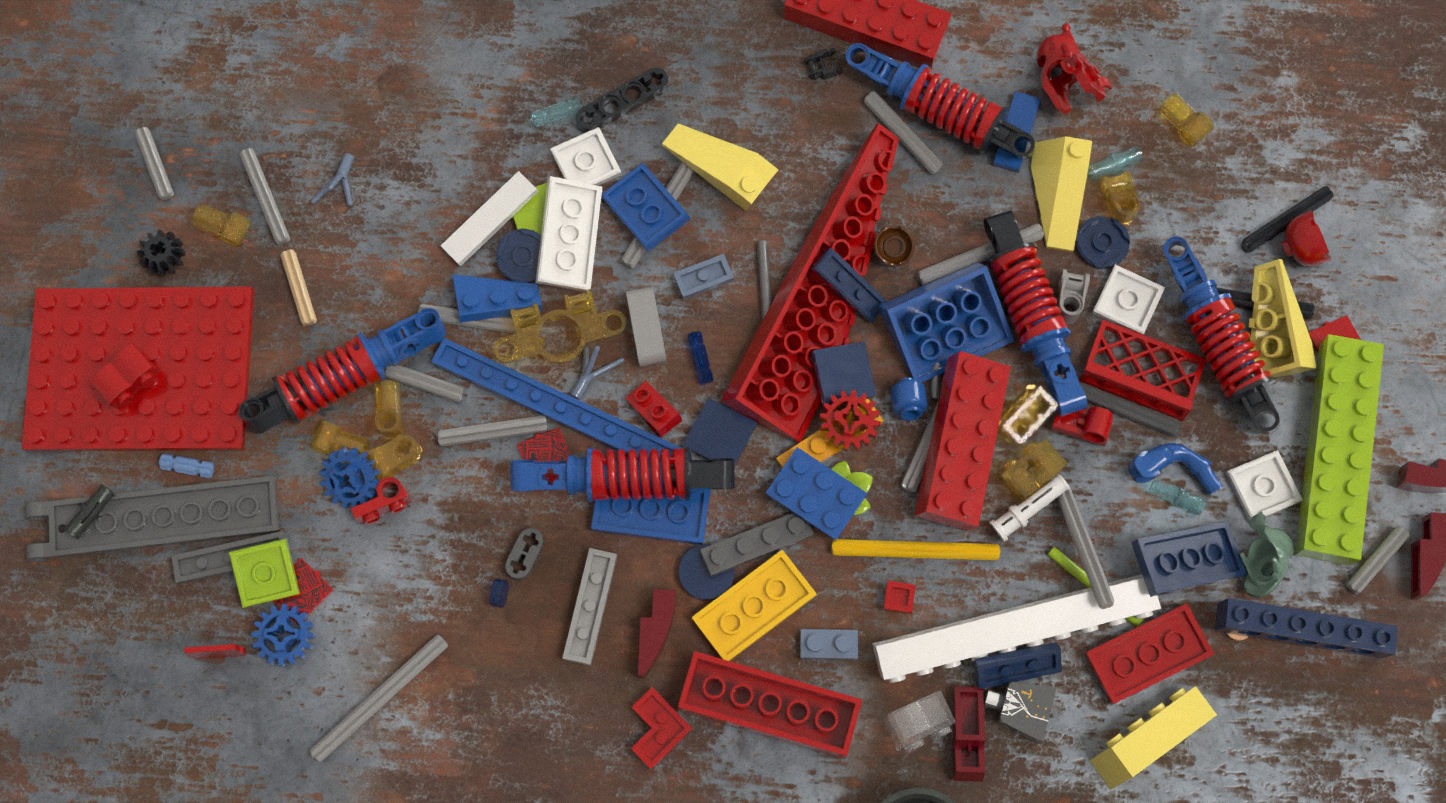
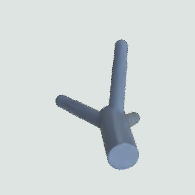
M344 154L336 175L311 200V204H316L328 191L333 190L339 181H342L347 205L352 206L347 175L354 160L353 155Z
M585 346L583 350L582 374L570 394L580 399L591 379L622 364L624 358H619L591 373L600 347H594L589 359V347Z

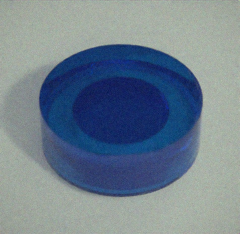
M494 580L489 598L492 607L503 608L505 606L509 590L508 580Z

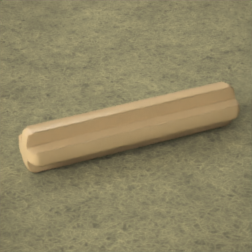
M292 249L283 251L280 256L303 326L313 325L317 322L297 255Z

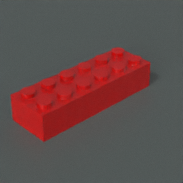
M786 0L783 19L852 44L861 43L876 52L901 62L906 61L918 68L926 64L932 70L948 30L952 13L917 0Z
M958 351L947 358L914 516L964 531L979 527L1011 366L963 351Z
M694 651L679 701L678 711L846 759L863 699Z

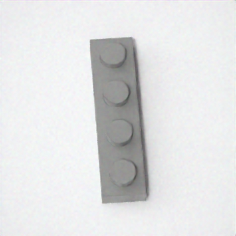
M589 548L563 660L588 666L592 664L617 561V554Z

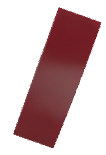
M1439 458L1429 466L1411 461L1400 467L1396 488L1419 493H1446V460Z
M1431 512L1422 517V539L1411 544V600H1418L1426 596L1446 562V513Z
M653 589L652 618L640 617L639 678H646L664 649L675 614L676 590Z
M954 686L953 780L983 782L985 775L984 744L986 741L983 689Z

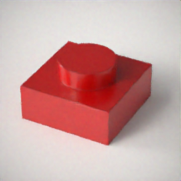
M887 581L883 610L912 614L916 585Z

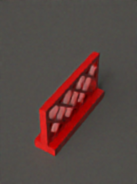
M1102 319L1079 381L1184 421L1191 411L1194 402L1193 398L1206 359ZM1104 330L1115 333L1119 341L1108 345L1103 337ZM1133 341L1139 342L1145 351L1134 355L1128 343ZM1122 346L1128 357L1117 361L1111 350ZM1159 351L1165 352L1171 361L1160 365L1154 353ZM1105 352L1111 364L1102 366L1093 362L1095 355ZM1148 356L1154 368L1143 371L1137 359ZM1188 361L1196 364V371L1186 375L1180 363ZM1131 362L1137 374L1128 376L1123 373L1120 366ZM1174 366L1180 378L1169 381L1163 369ZM1157 372L1163 384L1154 386L1149 383L1146 376ZM1183 382L1188 390L1187 398L1176 394L1172 386Z

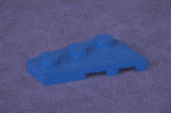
M452 274L460 323L542 312L538 284Z

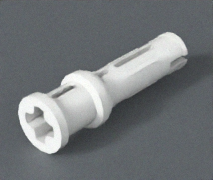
M1058 474L1056 478L1018 506L1011 505L1008 507V512L996 521L992 519L989 523L1005 542L1008 540L1007 536L1019 527L1024 528L1027 526L1030 517L1066 490H1069L1070 487L1064 478Z

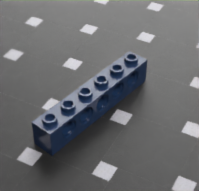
M1227 598L1217 603L1215 631L1385 658L1396 654L1398 626Z

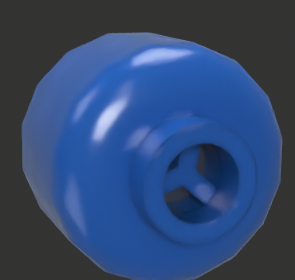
M907 377L899 380L891 388L892 409L898 417L906 421H912L920 418L927 410L926 389L920 381Z

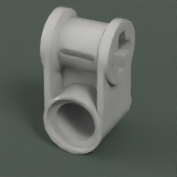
M1062 269L1056 306L1060 307V315L1064 317L1066 324L1075 323L1084 308L1090 281V274L1088 273L1079 275L1069 273L1067 269ZM1063 305L1073 306L1075 312L1067 311Z

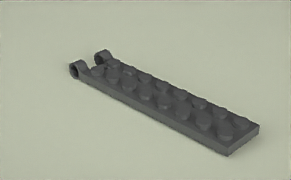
M274 475L115 493V497L110 500L99 514L101 516L99 520H94L80 536L79 540L66 531L61 533L60 527H67L81 510L79 506L82 503L86 504L91 496L25 504L26 520L41 521L49 518V543L27 545L26 561L43 562L53 558L280 532L277 479ZM97 502V503L92 507V509L89 511V513L95 508V506H96L99 502ZM89 513L82 519L81 522L85 520Z

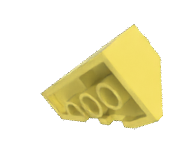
M677 124L662 143L664 148L745 211L748 210L778 171L775 166L756 152L681 124Z
M1065 136L1035 142V152L1032 155L1030 171L1034 180L1035 196L1039 205L1040 221L1044 232L1046 248L1067 252L1074 251L1092 147V141Z
M1282 259L1255 266L1252 301L1254 302L1253 317L1249 319V327L1251 328L1250 341L1255 343V348L1251 351L1258 350L1260 352V357L1255 362L1264 360L1265 366L1262 370L1270 371L1274 377L1294 375L1316 369L1312 341Z

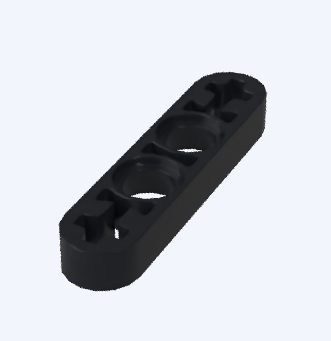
M660 68L649 69L582 107L576 114L578 129L583 133L597 127L601 129L661 95L668 88L667 73ZM652 78L661 79V85L652 83ZM642 83L645 84V87L648 86V93L645 92V88L642 85ZM630 89H638L641 92V96L636 100H631L626 96V93ZM607 102L617 103L618 109L613 113L606 112L603 107ZM596 109H599V112L603 117L602 119H600L599 114L597 115ZM588 116V118H592L593 123L589 125L587 122H584L583 117Z

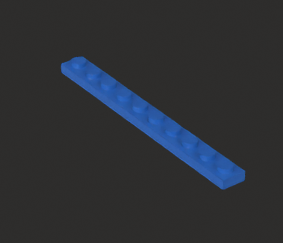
M443 338L431 361L433 365L542 416H546V418L617 451L623 449L626 455L628 450L634 449L638 458L639 450L645 449L649 458V451L656 449L658 457H660V451L667 449L670 461V454L673 449H683L446 338Z

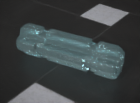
M578 97L568 99L567 103L562 101L545 107L542 112L541 110L532 112L530 114L531 120L535 127L545 125L546 121L551 123L568 117L569 113L577 114L582 108V104Z

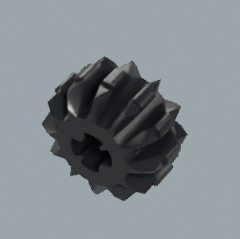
M158 229L156 236L147 233L149 240L140 241L143 249L137 251L139 258H142L139 262L143 268H147L151 275L158 272L160 276L165 277L167 270L175 274L174 266H183V261L180 258L186 256L185 250L181 248L183 242L180 238H175L174 233L170 231L165 234L162 230Z

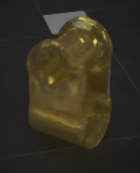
M1125 170L1117 176L1109 178L1107 176L1100 177L1101 192L1107 202L1111 217L1117 219L1123 225L1131 224L1140 208V201L1130 172ZM1120 206L1128 207L1131 212H1124Z
M401 435L369 451L366 460L368 462L370 460L376 461L372 468L373 470H380V473L375 478L381 481L383 478L393 477L405 468L417 463L422 456V449L413 437ZM409 445L410 453L406 455L404 454V447Z

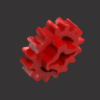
M843 390L839 399L834 395L830 397L832 405L824 403L823 410L827 413H821L819 420L826 423L820 426V430L828 431L825 440L829 441L833 438L835 440L834 448L843 444L845 452L848 451L849 446H853L856 451H859L860 443L868 447L870 444L868 437L876 438L877 432L874 429L880 428L881 422L874 419L879 417L880 411H872L875 402L874 400L869 403L865 402L867 396L865 393L858 398L856 397V390L852 391L851 396H847ZM847 404V407L843 410L835 411L838 407ZM857 406L862 408L867 415L862 414ZM850 411H852L853 425H851L850 431H848L847 417ZM833 427H838L843 436L838 434ZM866 430L862 435L853 438V435L858 431Z

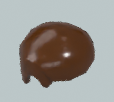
M886 226L876 234L873 243L874 254L885 265H904L913 256L915 249L913 236L904 227Z

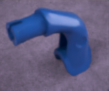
M1168 443L1148 451L1145 450L1136 456L1128 467L1129 473L1137 483H1145L1158 477L1161 474L1160 471L1168 465L1181 462L1187 466L1192 476L1196 475L1208 496L1223 487L1210 467L1212 463L1207 458L1182 444Z

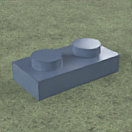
M724 254L673 273L683 300L734 281Z
M801 629L800 659L857 660L858 630Z

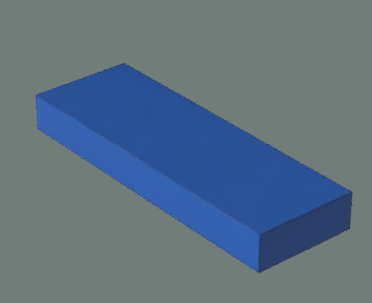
M1015 91L1006 122L1030 134L1041 98ZM1024 139L1019 140L1015 144V149L1018 152H1025L1028 141ZM998 148L993 166L1019 173L1023 160L1017 159Z

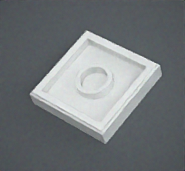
M599 127L550 148L564 179L599 186L622 175Z
M1115 265L1092 314L1111 323L1144 334L1165 287Z
M1278 450L1226 472L1249 521L1261 511L1267 517L1303 501Z

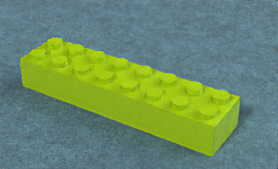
M1330 334L1320 342L1301 495L1303 501L1300 503L1294 556L1348 566L1361 560L1384 344Z

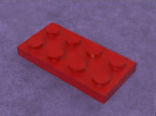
M1187 603L1085 653L1111 706L1215 655Z

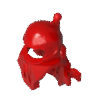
M1068 23L1062 25V34L1051 35L1040 43L1036 56L1039 67H1042L1040 75L1042 87L1056 108L1065 115L1071 110L1068 102L1069 89L1075 82L1078 81L1086 93L1094 94L1097 102L1106 97L1104 88L1109 90L1113 88L1110 81L1106 77H1101L1097 68L1093 64L1090 65L1085 56L1081 54ZM1054 67L1062 69L1059 76H1049Z

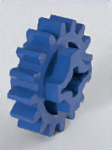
M343 447L328 455L329 458L322 462L325 468L319 471V475L325 477V480L320 482V486H327L328 490L325 492V496L332 494L334 496L332 503L336 504L342 501L343 508H347L350 505L355 507L371 500L377 494L375 487H377L380 481L375 479V476L380 473V470H373L372 466L376 461L370 460L368 462L366 460L367 452L358 455L356 447L349 451L347 447ZM341 461H349L351 462V464H348L347 462L341 463Z
M282 604L280 611L275 606H271L270 615L264 612L261 613L264 619L262 623L254 622V625L259 630L258 632L251 633L252 637L258 639V642H255L252 646L256 650L262 649L258 656L262 659L268 657L267 663L270 665H274L277 660L280 667H285L286 661H289L292 665H297L296 657L299 656L306 659L307 657L303 651L305 649H313V646L308 642L309 639L316 638L314 633L309 632L315 625L312 622H305L309 615L305 612L299 615L300 609L297 606H294L291 611H289V606L286 604ZM291 618L299 623L301 630L292 627L293 622ZM276 620V623L271 628H269V626ZM284 630L292 634L284 637L283 641L275 637L284 634ZM269 641L275 644L276 653H273L268 648L266 642ZM297 643H299V645L293 651H291V648Z

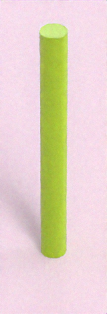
M1054 546L1048 553V556L1083 585L1090 588L1091 585L1086 572ZM1136 615L1125 618L1136 628L1144 620L1143 618L1136 619Z

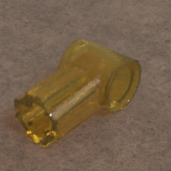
M1177 92L1166 99L1159 108V111L1178 129L1179 137L1188 146H1195L1214 129L1211 119L1201 111L1196 112Z
M201 204L193 214L192 225L197 229L218 236L220 240L229 245L240 247L252 222L238 213L229 212L227 214Z
M391 380L381 381L375 384L377 412L375 425L384 438L395 440L404 432L401 385L399 382ZM388 420H396L392 428H383Z
M319 420L309 447L326 455H330L343 447H347L348 451L356 447L358 455L363 452H368L370 440L343 431L341 427L333 423Z

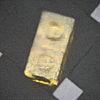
M1028 385L1002 412L998 432L1010 444L1021 446L1059 405L1041 386Z
M1046 438L1039 444L1036 441L1032 442L1023 450L1025 456L1019 461L1013 458L1002 468L1004 473L1000 478L1001 482L1020 503L1044 487L1062 472L1068 464ZM1033 466L1037 468L1035 472L1032 471L1031 473H1028L1026 470L1028 467L1031 468Z

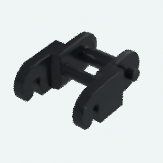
M831 48L829 52L827 49L816 51L815 56H807L804 64H809L811 70L809 79L817 80L819 77H822L825 80L842 74L841 67L837 68V71H834V69L829 70L825 67L823 58L830 57L836 53L835 48ZM820 62L822 70L816 71L814 63Z

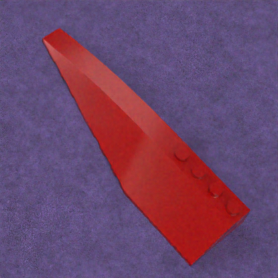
M880 123L876 124L817 219L721 399V402L736 412L797 443L801 442L821 403L811 351L849 344L850 327L854 326L856 315H854L855 310L811 268L827 248H832L861 277L866 275L876 236L874 229L882 211L880 209L882 196L886 195L888 186L886 180L888 172L892 170L899 141L896 135Z

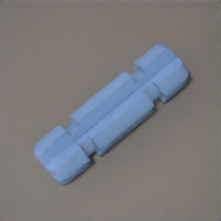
M163 453L159 459V466L162 470L172 471V469H175L174 472L195 476L200 474V477L205 478L213 477L215 472L214 463L203 460L201 463L199 462L200 459L176 456L174 458L173 454Z

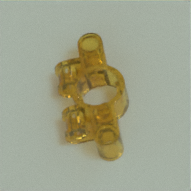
M587 289L585 293L570 297L563 295L566 310H553L542 317L537 302L532 303L530 307L518 310L510 308L516 334L498 339L494 345V356L502 364H511L539 356L552 364H567L574 361L582 353L585 345L621 335L626 326V318L617 310L597 314L591 289ZM610 317L617 318L621 323L620 329L616 331L609 330L606 326V320ZM560 318H564L576 326L575 334L576 338L580 339V344L572 354L568 351L556 357L543 349L545 343L543 336L539 337V333L546 322L561 321ZM503 344H510L514 348V353L509 358L501 357L498 353L499 347Z

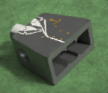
M1009 682L1005 687L1004 694L988 689L984 706L999 710L996 724L1039 744L1044 739L1057 688Z

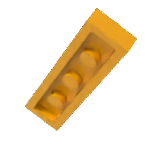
M857 406L862 414L867 415L862 408ZM850 411L847 417L848 431H850L851 425H853L852 411ZM880 415L878 418L874 419L880 421L881 424H883L884 422ZM833 427L838 434L843 436L838 427ZM818 430L778 456L776 461L783 468L798 447L823 463L843 450L844 445L840 444L837 448H834L835 440L833 438L829 441L825 440L828 431ZM866 430L858 431L853 435V438L862 435Z

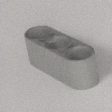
M653 286L626 291L639 367L667 362Z

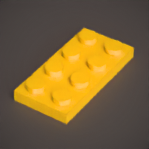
M781 550L692 616V620L721 659L731 661L815 598L817 594L785 552Z

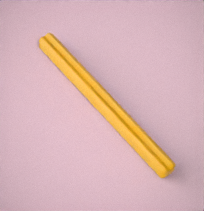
M837 539V541H832L831 549L833 555L969 560H998L1000 557V546L998 544Z

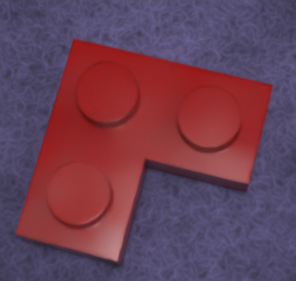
M653 687L631 707L651 728L631 748L650 770L693 729Z

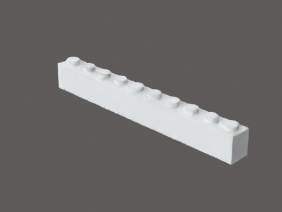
M1140 574L1108 583L1114 597V605L1110 608H1099L1093 590L1090 587L872 643L880 677L884 680L888 679L889 683H894L906 679L905 675L916 672L917 676L932 673L933 667L944 665V668H952L961 665L960 660L971 658L974 661V659L987 657L988 653L999 651V654L1016 651L1015 646L1026 644L1027 647L1038 646L1044 643L1043 639L1054 636V640L1071 637L1070 632L1081 629L1082 633L1092 632L1099 629V624L1108 622L1109 626L1119 625L1126 622V617L1136 615V619L1150 617L1153 615V610L1161 609L1158 596L1150 597L1143 575Z

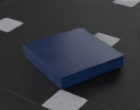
M865 342L811 351L822 406L824 403L831 404L830 397L832 395L839 399L843 390L847 396H851L853 390H856V397L858 398L864 393L867 395L866 398L876 396Z
M708 398L683 443V448L689 447L691 452L706 460L714 458L735 459L736 466L758 422Z

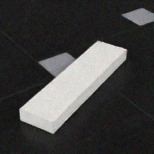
M518 171L461 225L441 247L462 266L539 191Z

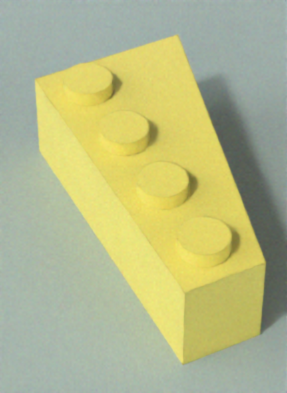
M1196 686L1187 692L1184 688L1175 692L1169 697L1172 701L1167 706H1164L1163 703L1157 705L1148 712L1151 716L1149 719L1143 721L1140 718L1127 727L1130 731L1123 737L1119 733L1106 742L1108 748L1090 760L1110 790L1137 775L1217 715Z

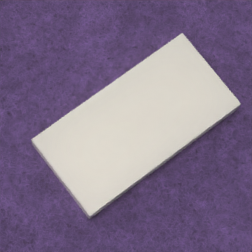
M552 176L548 178L535 283L583 292L590 291L602 194L601 186Z

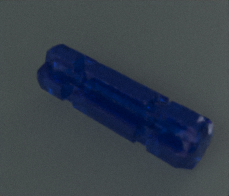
M700 331L689 333L687 339L689 346L692 347L691 354L695 369L698 371L699 384L706 385L712 383L713 374L711 369H709L710 363L705 345H703L702 333Z

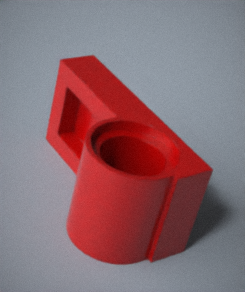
M644 381L625 397L627 403L645 420L650 429L659 438H663L682 422L679 412L647 381Z
M1090 407L1088 410L1083 409L1061 417L1055 413L1051 430L1105 446L1112 426L1113 414L1101 407Z
M385 477L377 485L378 497L355 506L351 510L359 524L364 523L368 525L378 521L380 515L387 512L393 514L404 510L407 507L406 504L412 501L407 490L398 479ZM389 487H398L396 496L392 498L385 497V492Z

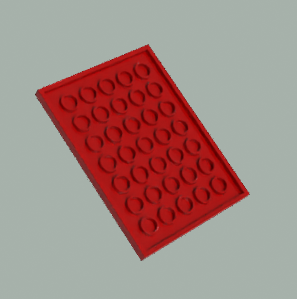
M252 286L36 288L21 449L24 451L245 450L246 424L239 415V407L248 399L255 289ZM133 343L141 349L159 370V373L156 375V380L152 385L137 391L134 395V400L129 405L116 409L109 405L89 380L100 368L111 362L122 349Z

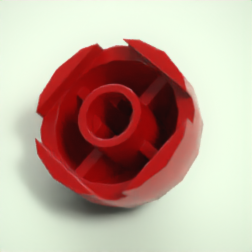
M1312 210L1292 219L1285 230L1286 241L1281 242L1287 257L1293 255L1297 263L1303 266H1316L1332 260L1328 254L1329 250L1319 225L1315 223V216Z

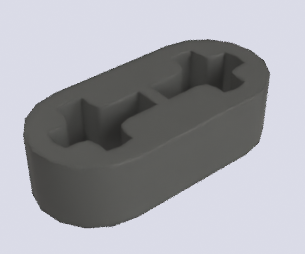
M528 528L520 533L506 561V571L514 580L520 581L529 577L543 550L544 538L537 529ZM535 535L538 545H532L528 553L525 552L527 543L524 539ZM522 556H524L525 559L523 561V565L526 568V570H520L517 574H515V570L512 567V564H518Z

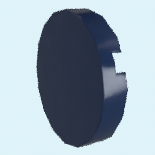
M1096 216L1088 219L1080 226L1076 235L1075 249L1080 259L1088 266L1096 269H1110L1115 265L1118 266L1127 256L1130 236L1126 227L1117 219Z
M522 228L513 230L503 236L497 246L496 260L504 276L516 282L527 283L536 280L541 240L540 234L534 230Z
M699 544L689 549L682 557L679 565V580L683 589L693 598L702 601L714 600L731 588L735 578L734 568L711 578L709 577L699 550L712 544Z

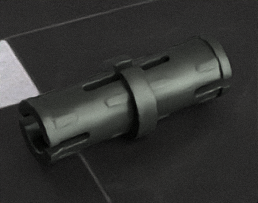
M101 484L86 504L82 503L79 506L81 510L64 530L79 540L94 520H99L101 517L99 514L110 500L115 497V494ZM97 502H99V503L95 506V508L89 513V511L92 509V507H93ZM89 513L85 520L81 522L82 519Z

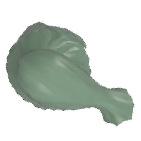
M1262 511L1254 515L1249 521L1250 527L1258 533L1260 538L1252 540L1247 551V557L1244 553L1239 554L1247 573L1244 580V591L1249 596L1255 598L1266 597L1276 589L1281 580L1286 576L1289 569V560L1294 554L1292 539L1279 528L1268 527L1266 517Z

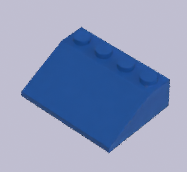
M977 262L878 306L887 330L911 378L921 383L945 373L947 358L958 351L980 357L1014 342L988 268ZM936 363H940L941 367L932 371L933 366Z

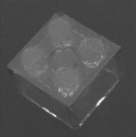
M941 690L887 714L883 720L897 752L905 749L906 754L921 748L925 744L924 740L931 737L934 742L947 736L948 733L952 732L950 727L956 723Z

